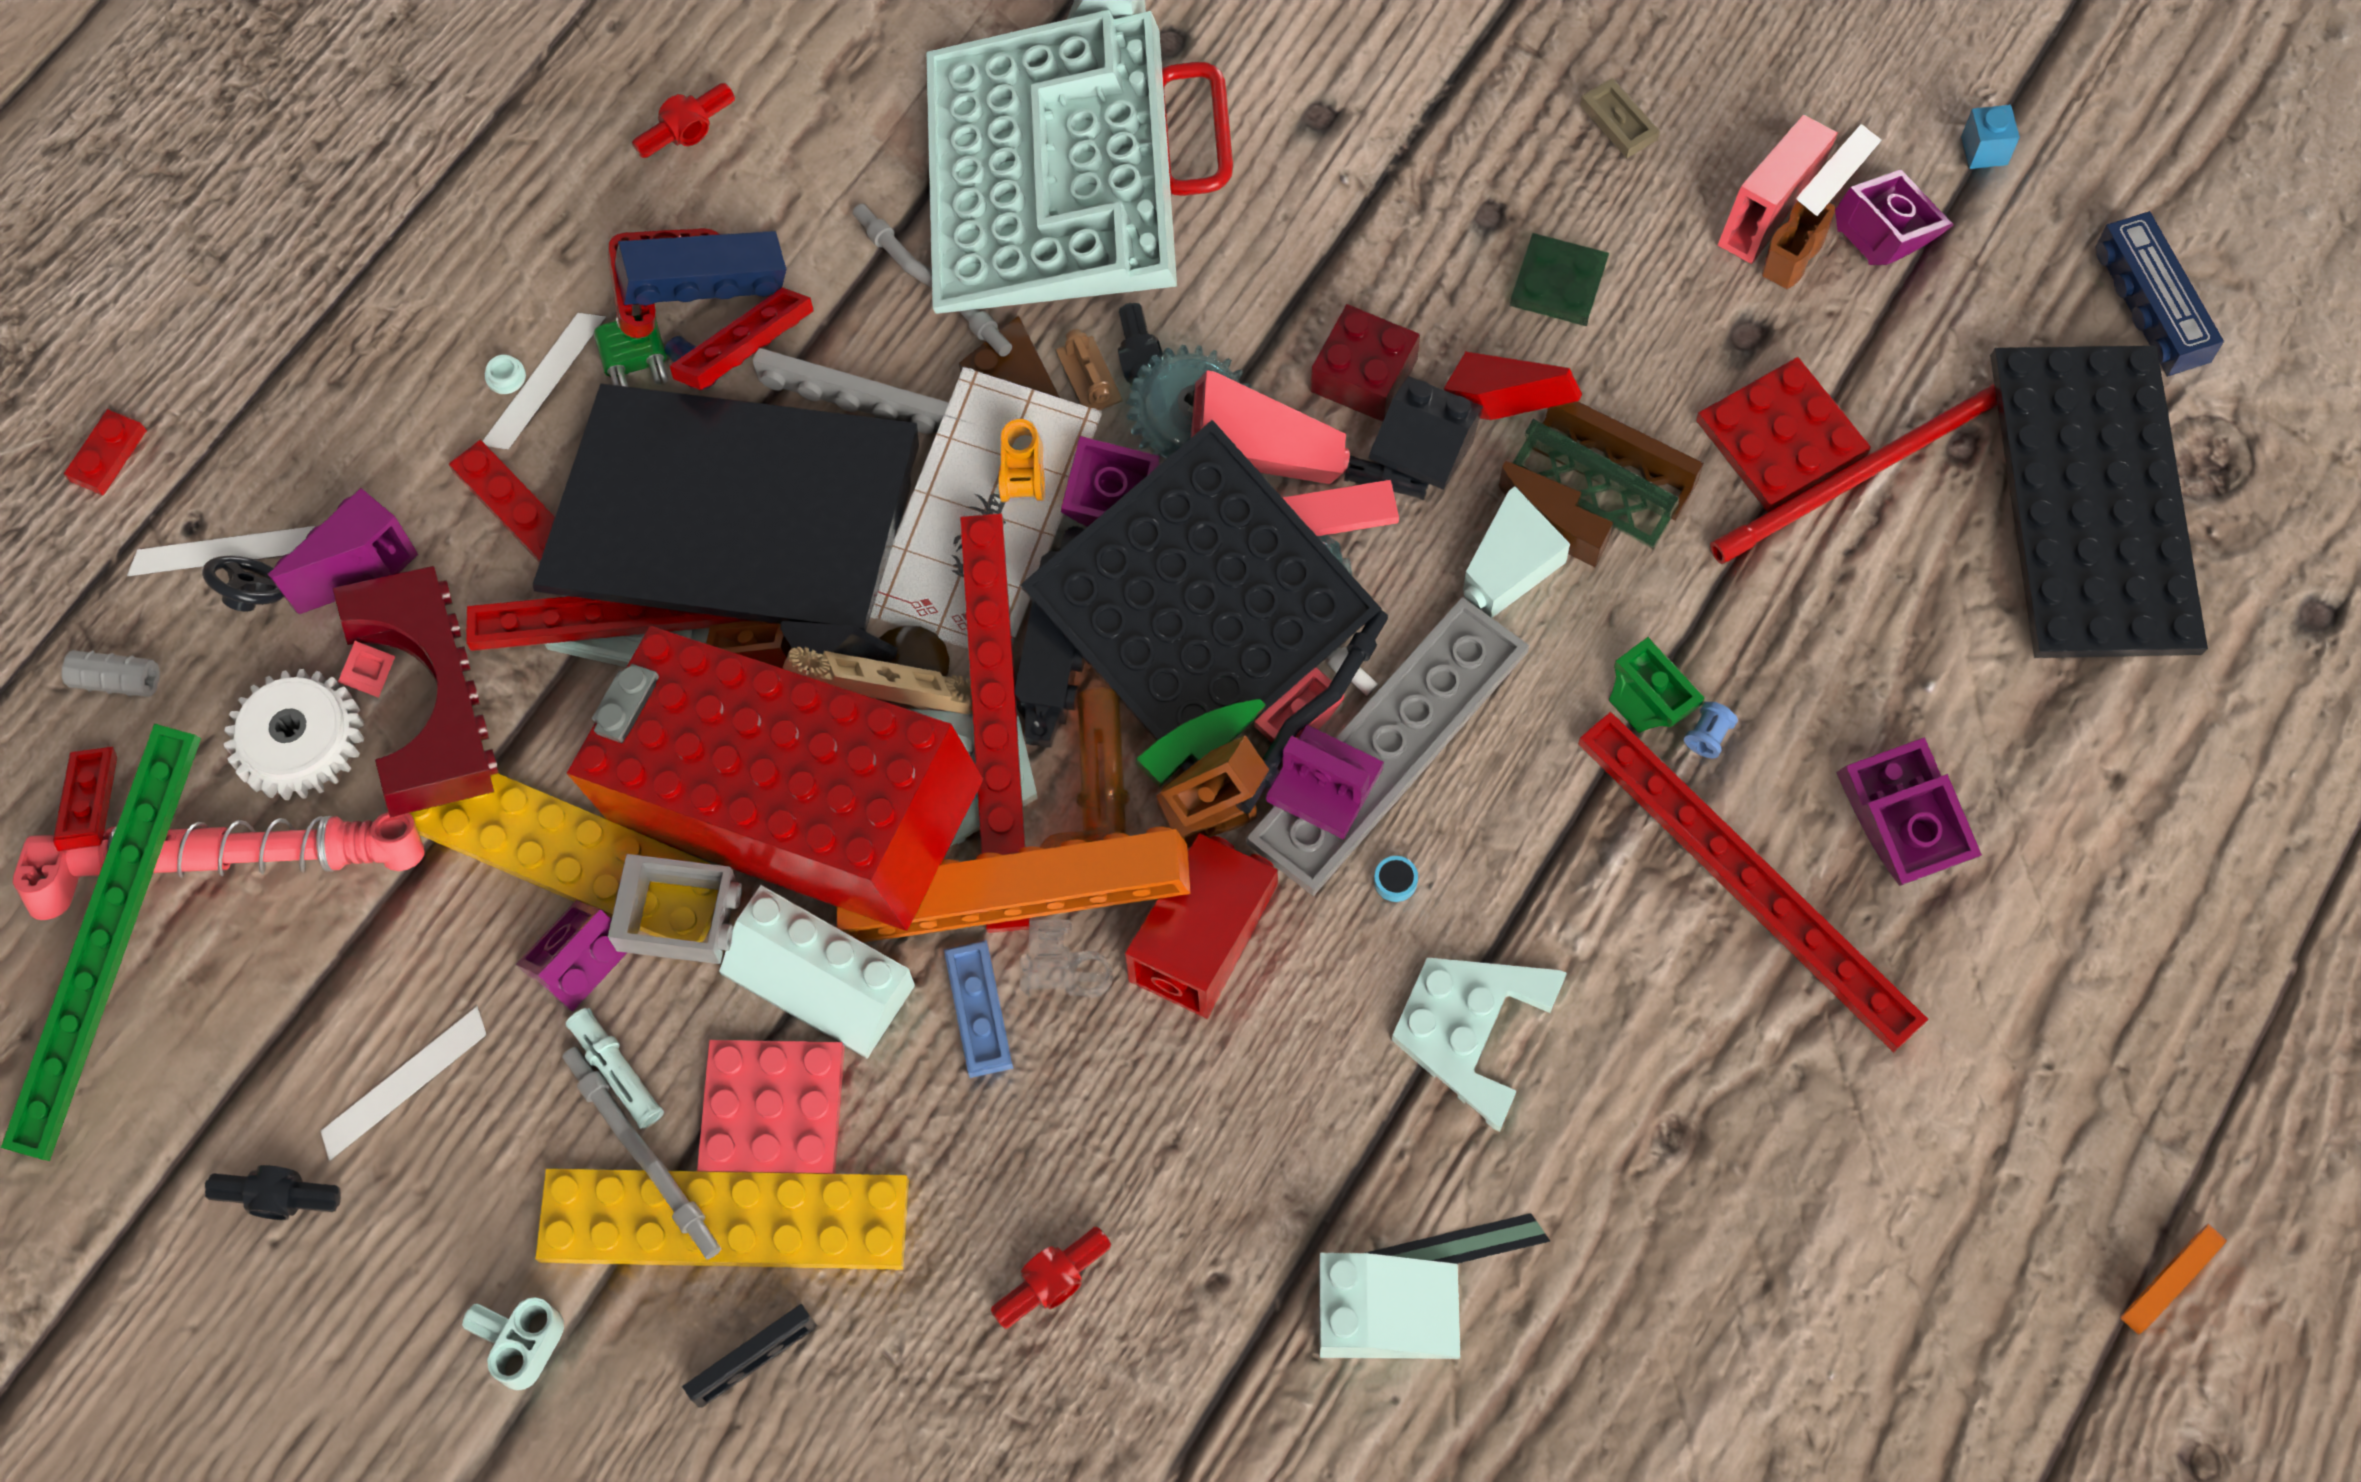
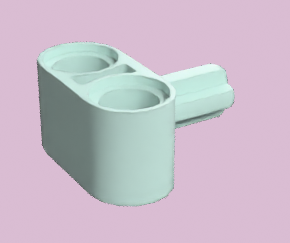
M534 1297L520 1302L509 1319L480 1304H473L466 1311L462 1326L465 1330L494 1344L487 1359L490 1374L509 1389L523 1390L533 1385L541 1374L562 1336L564 1320L561 1314L544 1299ZM539 1313H547V1322L544 1328L539 1332L530 1333L529 1324L532 1318ZM515 1355H522V1368L516 1374L506 1376L505 1367L509 1359Z

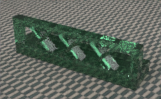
M1533 419L1525 431L1526 441L1514 459L1513 464L1528 469L1523 464L1535 447L1548 454L1552 464V469L1541 471L1537 474L1546 478L1555 475L1556 482L1561 483L1559 476L1561 473L1578 470L1585 474L1588 488L1580 490L1582 492L1581 497L1590 495L1593 504L1580 498L1578 507L1612 521V527L1654 549L1679 508V497ZM1555 458L1567 465L1557 467ZM1591 478L1600 482L1602 485L1593 487ZM1612 489L1621 494L1624 508L1606 512L1598 507L1595 494ZM1627 498L1638 504L1629 506ZM1649 509L1662 517L1650 536L1635 528L1631 513ZM1627 515L1628 523L1617 517Z

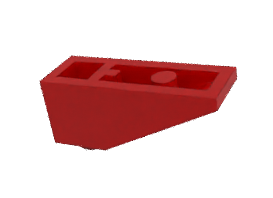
M1465 351L1443 388L1444 391L1462 396L1469 401L1483 406L1480 419L1496 420L1579 401L1582 396L1570 368Z

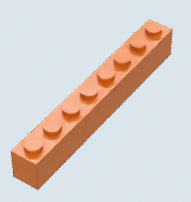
M1159 826L1148 829L1145 834L1129 836L1124 833H1113L1104 836L1103 840L1086 843L1083 840H1068L1061 843V847L1043 849L1037 846H1029L1019 849L1018 853L1009 855L983 853L978 855L976 860L959 862L953 859H944L941 865H939L908 931L837 907V928L864 943L1191 894L1187 843L1177 829Z

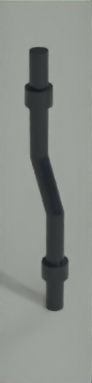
M1384 611L1378 612L1365 624L1361 632L1354 634L1347 646L1348 654L1328 688L1285 720L1262 758L1269 768L1267 775L1252 798L1236 804L1239 810L1250 813L1264 789L1272 786L1279 774L1277 767L1283 759V749L1290 737H1296L1301 729L1342 698L1363 661H1368L1377 647L1376 639L1389 618Z

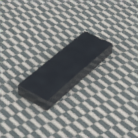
M800 1304L682 1387L690 1400L699 1408H703L815 1330L817 1325L804 1306Z

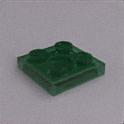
M1532 233L1511 296L1510 306L1587 326L1608 262L1609 253Z

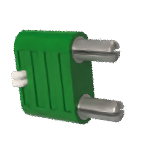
M640 315L633 316L635 321H643ZM618 317L616 321L600 325L594 330V337L606 376L611 377L613 385L619 386L617 378L619 376L621 385L628 387L625 374L649 367L651 368L655 384L661 385L656 365L659 367L663 383L665 384L668 381L663 363L666 361L667 355L656 317L654 330L651 334L642 338H633L621 331Z

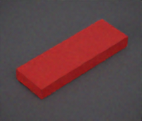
M113 747L70 752L53 837L57 851L100 846L102 844L117 763V755Z

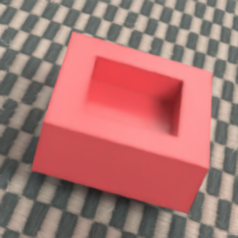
M354 641L338 683L379 698L395 656Z

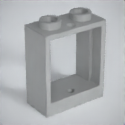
M626 854L608 938L616 951L721 964L723 950L729 951L732 944L733 925L729 924L732 909H738L740 905L742 885L737 883V879L729 866ZM650 881L718 890L707 943L638 934Z

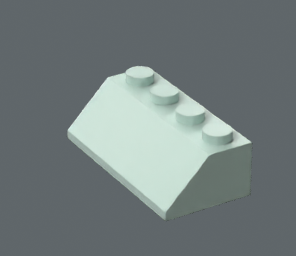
M760 885L736 920L732 932L731 947L729 951L725 952L719 970L721 975L835 1041L843 1042L844 1046L866 1059L915 986L910 970L907 967Z

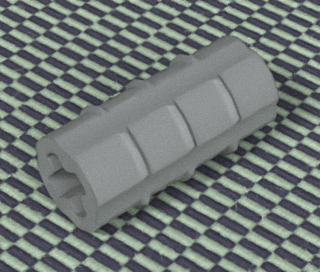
M93 650L90 652L69 651L65 656L62 666L64 684L70 688L87 689L89 692L95 690L107 692L108 694L120 693L128 696L150 697L156 692L160 678L159 666L152 659L135 658L133 655L129 657L118 656L114 653L101 654L95 653Z

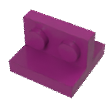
M1306 725L1299 739L1291 736L1284 747L1283 767L1267 793L1266 802L1344 840L1381 774L1384 762Z
M576 900L516 965L527 976L537 980L561 1004L573 1012L627 952L616 951L608 938L611 919L601 909Z

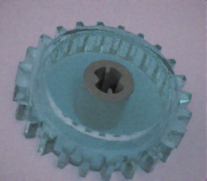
M1186 345L1180 346L1177 355H1174L1170 348H1166L1162 354V360L1154 354L1148 362L1149 367L1146 365L1141 366L1137 373L1139 378H1134L1130 385L1133 393H1130L1126 399V404L1134 407L1126 415L1127 420L1137 421L1131 430V434H1142L1144 437L1139 447L1144 449L1151 446L1154 449L1152 454L1162 455L1167 459L1191 438L1193 413L1188 411L1189 405L1193 407L1195 382L1208 370L1217 372L1240 383L1238 380L1243 371L1240 369L1232 372L1229 369L1232 360L1229 358L1222 363L1216 360L1218 352L1216 350H1213L1209 356L1203 355L1202 346L1199 345L1193 354L1188 353ZM1250 383L1242 384L1251 389Z

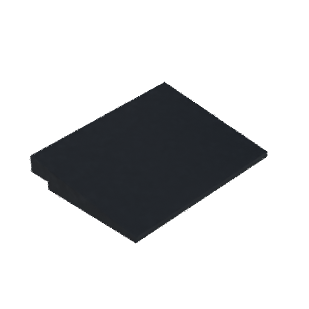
M600 383L532 584L534 592L781 624L782 621L853 625L866 631L911 489L910 474L919 449L918 425L913 422Z

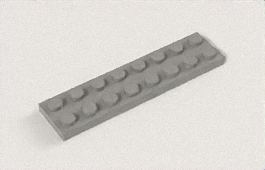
M1462 597L1336 737V739L1384 762L1381 774L1344 840L1274 806L1246 837V844L1271 861L1275 867L1314 896L1528 653L1529 645Z

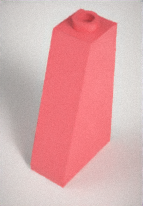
M1803 115L1741 185L1717 246L1752 264L1798 201L1796 198L1825 164L1838 132Z
M1207 370L1195 382L1191 438L1213 420L1260 473L1331 484L1346 471L1350 452L1348 448H1345V433L1217 372Z

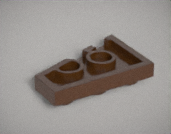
M1019 315L999 330L1012 345V350L1009 354L1000 356L986 341L959 362L962 374L966 370L1061 401Z

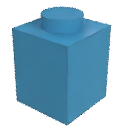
M2011 105L1974 108L1971 110L1961 135L1969 169L2009 164L2020 138Z

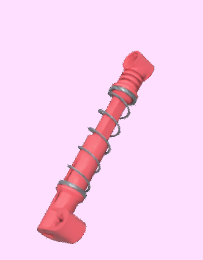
M386 812L373 822L365 820L363 822L353 821L352 823L343 821L337 816H319L310 823L307 830H295L294 826L286 819L278 818L270 824L266 832H255L253 827L243 820L233 822L228 829L226 827L210 828L206 823L196 822L189 829L168 830L153 873L178 872V876L182 878L185 872L218 870L219 874L223 876L225 870L230 868L231 863L259 862V872L263 875L265 873V862L300 860V871L303 873L306 868L305 860L318 859L321 867L327 872L341 870L345 865L352 862L354 864H362L363 862L369 864L374 861L376 863H383L390 870L403 871L416 866L422 860L424 846L415 821L409 813L390 818L389 812ZM320 821L317 829H311L316 822ZM279 822L286 823L291 829L289 831H270ZM238 824L247 826L251 831L230 833L231 829ZM117 826L109 827L104 832V838L100 846L57 851L53 842L54 835L29 836L26 839L13 875V885L31 917L37 920L54 919L62 915L69 908L79 877L99 876Z

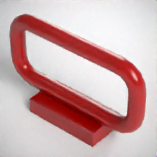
M1189 62L1166 66L1162 68L1163 90L1167 83L1174 80L1203 77L1209 80L1218 163L1217 172L1210 177L1177 180L1172 176L1164 91L1171 194L1188 196L1217 191L1229 182L1233 172L1226 82L1223 73L1215 65L1207 62Z

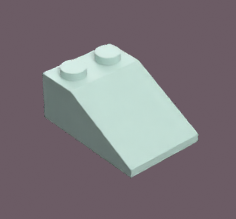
M1320 1253V1358L1460 1359L1458 1264L1369 1253Z

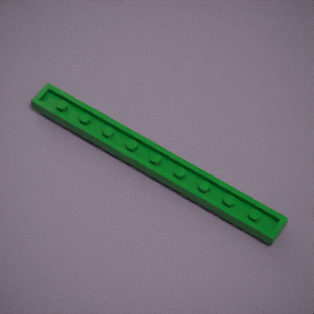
M155 723L153 725L1 1145L3 1149L41 1160H51L199 747L201 738L195 734Z

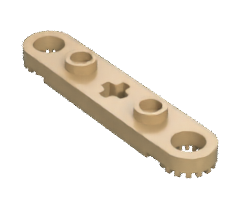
M797 647V649L792 648L783 665L785 670L871 698L910 704L919 709L933 708L961 714H973L970 679L966 678L964 681L962 676L958 678L956 675L945 677L937 671L828 651L818 654L814 650L809 652V648L805 647L804 650L801 647Z

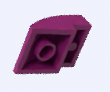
M1079 436L1060 512L1088 527L1160 465V456Z
M1925 737L1849 764L1836 772L1865 834L1899 886L1982 856L1948 774L1941 776Z

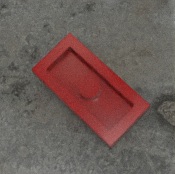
M107 409L63 474L69 482L104 496L147 430L142 423Z

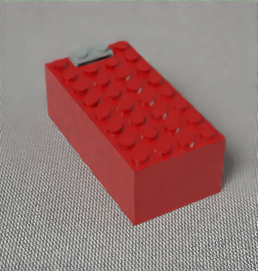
M649 626L627 667L623 671H618L592 717V720L595 722L566 773L609 821L683 852L723 866H729L731 869L904 931H908L939 865H941L984 780L951 723L653 626Z

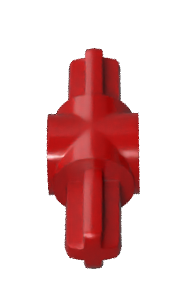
M720 83L697 99L692 95L686 97L682 94L668 98L659 109V123L633 139L634 149L641 158H648L671 142L677 146L682 144L687 147L699 143L708 133L710 125L708 118L735 101L734 93L726 83Z
M1093 1227L1064 1251L1059 1247L1054 1248V1246H1050L1036 1254L1021 1270L1022 1274L1020 1276L1024 1282L991 1307V1313L1001 1327L1008 1329L1039 1304L1045 1309L1047 1307L1053 1309L1065 1302L1082 1284V1278L1079 1273L1111 1248L1112 1245L1108 1237L1100 1228Z

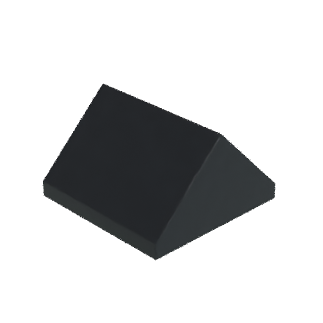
M781 622L780 630L792 648L797 649V647H801L804 650L805 647L809 648V652L814 650L818 654L828 651L888 663L897 655L898 648L853 625Z

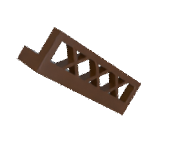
M1579 401L1549 407L1545 420L1530 442V449L1675 521L1698 484L1704 465L1703 462ZM1553 427L1567 434L1570 444L1556 447L1544 441V439ZM1592 448L1604 452L1607 462L1592 465L1584 461L1581 451ZM1632 466L1640 470L1643 480L1628 483L1621 479L1618 469ZM1668 484L1682 492L1673 505L1659 498L1654 487Z

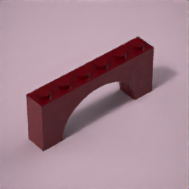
M430 566L333 588L347 645H352L354 641L398 648L420 661L437 683L435 706L431 717L421 732L398 751L375 759L390 818L493 793L491 776L499 774L493 749L485 751L483 749L482 741L489 739L483 714L475 716L472 706L480 705L474 680L465 682L463 672L471 671L465 646L456 648L454 639L462 637L456 613L447 614L445 606L453 604L447 580L438 582L435 567Z

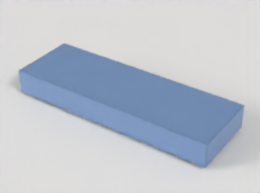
M987 940L944 949L969 1077L973 1078L1013 1069Z

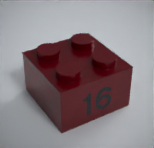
M1346 304L1312 365L1311 392L1383 422L1392 399L1410 375L1418 360L1420 334Z

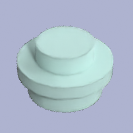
M498 355L492 358L486 366L485 381L488 387L496 393L509 394L515 392L525 381L526 372L522 363L512 356Z

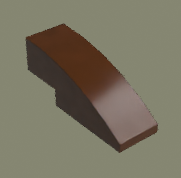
M1505 460L1499 481V488L1506 496L1508 491L1515 486L1570 543L1568 554L1596 568L1609 542L1613 522L1579 508L1582 492Z

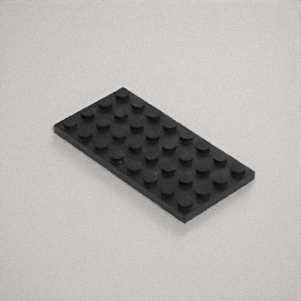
M2157 345L1994 348L1990 358L2034 658L2202 655L2208 649Z

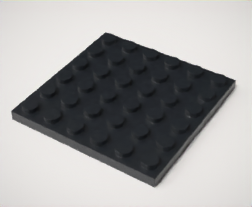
M1213 420L1020 584L1023 591L1156 741L1180 725L1207 712L1235 703L1261 699L1266 706L1245 728L1247 729L1270 706L1320 665L1382 609ZM1190 758L1180 768L1185 772L1195 762Z

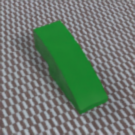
M1261 699L1235 703L1207 712L1180 725L1157 740L1136 758L1135 764L1160 788L1190 758L1196 763L1210 751L1233 741L1264 710L1266 704Z

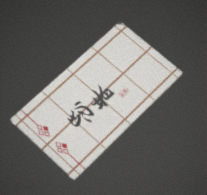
M963 367L894 539L870 617L898 626H921L936 633L942 641L969 649L960 517L1002 513L1013 645L1030 601V597L1023 591L1020 584L1039 569L1041 557L1050 550L1063 513L1060 511L1079 436L1093 439L1102 412L1096 408H1089L974 371L971 368ZM1025 419L1033 423L1042 439L1045 472L1044 501H1036L1035 497L1010 498L1009 502H1001L999 494L1001 433L1005 425L1012 420ZM1027 435L1018 437L1014 441L1012 448L1016 450L1027 448L1032 441V437Z

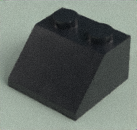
M1408 376L1392 399L1368 459L1444 490L1473 444L1483 406L1469 401L1462 396H1457L1432 386L1425 381Z

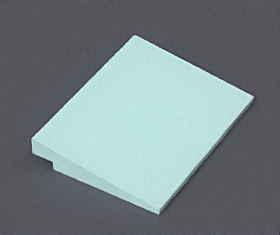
M1110 10L926 52L933 310L936 314L1177 287L1160 32L1151 11L1113 19Z

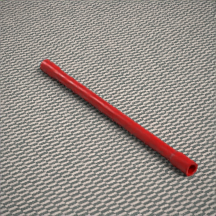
M1994 384L1747 525H1741L1710 543L1713 556L1720 564H1725L1753 548L1762 539L1997 406Z

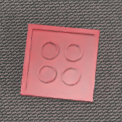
M709 1040L697 1171L835 1174L845 1050L843 1042Z

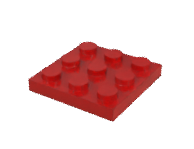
M1799 357L1794 358L1698 412L1696 418L1700 427L1767 512L1866 457L1871 449L1868 442Z

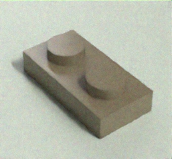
M1613 78L1581 96L1580 106L1626 159L1658 140L1659 129Z

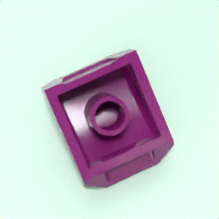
M1901 169L1850 187L1835 209L1837 232H1842L1868 259V265H1888L1925 246L1953 226V223Z

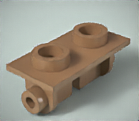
M1079 329L1069 331L1066 334L1065 346L1055 350L1081 407L1096 412L1123 402L1094 337H1088L1085 333H1081Z

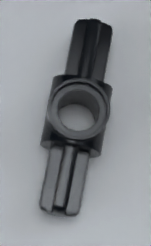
M1126 303L1119 309L1125 340L1121 342L1118 348L1121 368L1127 383L1137 388L1142 414L1145 417H1158L1166 411L1159 381L1164 377V373L1167 372L1163 351L1158 338L1148 334L1141 304Z
M260 1165L257 1167V1170H252L248 1176L213 1173L205 1182V1197L208 1200L243 1203L247 1213L265 1219L288 1220L289 1215H295L298 1209L334 1212L341 1202V1189L337 1185L303 1182L298 1172L279 1166Z

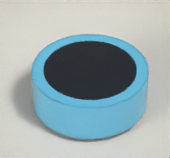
M1390 856L1378 864L1374 875V886L1382 898L1391 902H1401L1414 894L1418 883V871L1409 859L1402 856Z

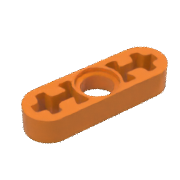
M2209 1223L2205 1225L2124 1311L2120 1319L2136 1334L2140 1335L2215 1256L2227 1240Z

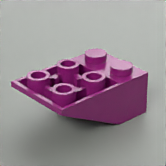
M360 488L351 497L344 499L327 520L321 525L314 527L308 533L306 539L290 554L280 558L275 568L268 573V576L294 611L302 614L336 602L333 588L398 574L419 554L396 517Z

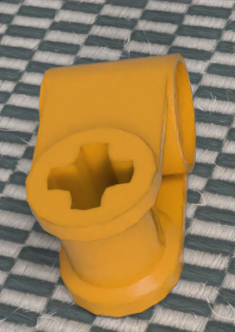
M1025 419L1010 421L1005 425L1001 433V465L999 467V494L1001 502H1009L1010 498L1035 497L1036 501H1044L1043 442L1033 423ZM1023 435L1032 437V441L1027 448L1022 450L1012 448L1014 441L1018 437Z

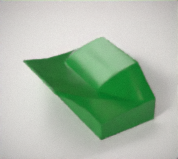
M1649 637L1615 661L1616 679L1609 702L1638 733L1658 726L1672 727L1699 708L1704 702L1705 697Z

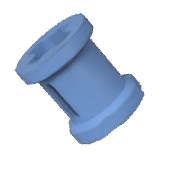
M1704 702L1700 709L1702 716L1694 730L1686 733L1684 743L1698 755L1713 759L1719 756L1722 751L1720 744L1728 729L1735 727L1738 718L1729 708L1722 704Z

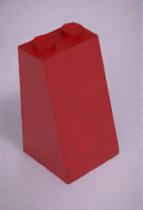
M1199 833L1188 850L1191 894L1158 899L1129 945L1125 957L1130 983L1208 1019L1278 885V869L1273 868L1272 862L1258 854L1247 856L1234 850L1235 847L1224 838L1219 836L1208 838Z

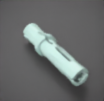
M583 1008L574 1013L566 1021V1026L586 1051L585 1059L591 1066H597L615 1094L635 1119L640 1129L642 1127L643 1129L657 1122L663 1116L664 1110L657 1104L638 1075L618 1050L620 1043L614 1036H608L594 1017L590 1008Z

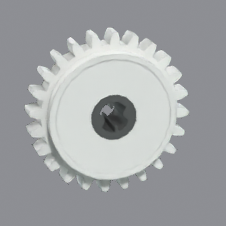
M299 669L296 677H291L286 670L282 671L281 679L274 681L270 676L265 677L266 685L261 688L252 685L250 688L253 694L248 699L244 697L238 699L242 705L240 711H231L229 714L235 721V725L227 726L224 730L232 739L224 743V747L231 754L227 758L229 763L235 768L236 774L244 782H247L254 791L258 792L262 789L269 798H273L277 791L284 800H290L293 791H296L302 799L307 798L308 789L315 788L319 793L324 792L323 783L328 780L334 784L338 783L339 780L336 774L340 770L349 772L351 769L346 762L348 758L358 757L360 754L353 745V743L364 741L363 735L358 730V728L364 726V721L358 714L360 711L359 706L352 699L348 690L344 686L341 687L335 678L330 677L326 680L319 671H316L311 679L304 669Z

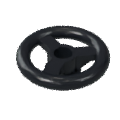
M219 556L212 558L203 566L202 576L204 581L211 589L222 595V602L231 609L248 612L254 610L256 605L272 604L284 598L283 594L268 576V573L274 568L263 562L242 556ZM224 569L227 571L229 576L227 584L215 574L217 570ZM244 570H248V571L255 572V573H257V574H259V575H261V576H263V577H265V578L257 577L256 575H254V574H252V573H250V572H246V571H244Z

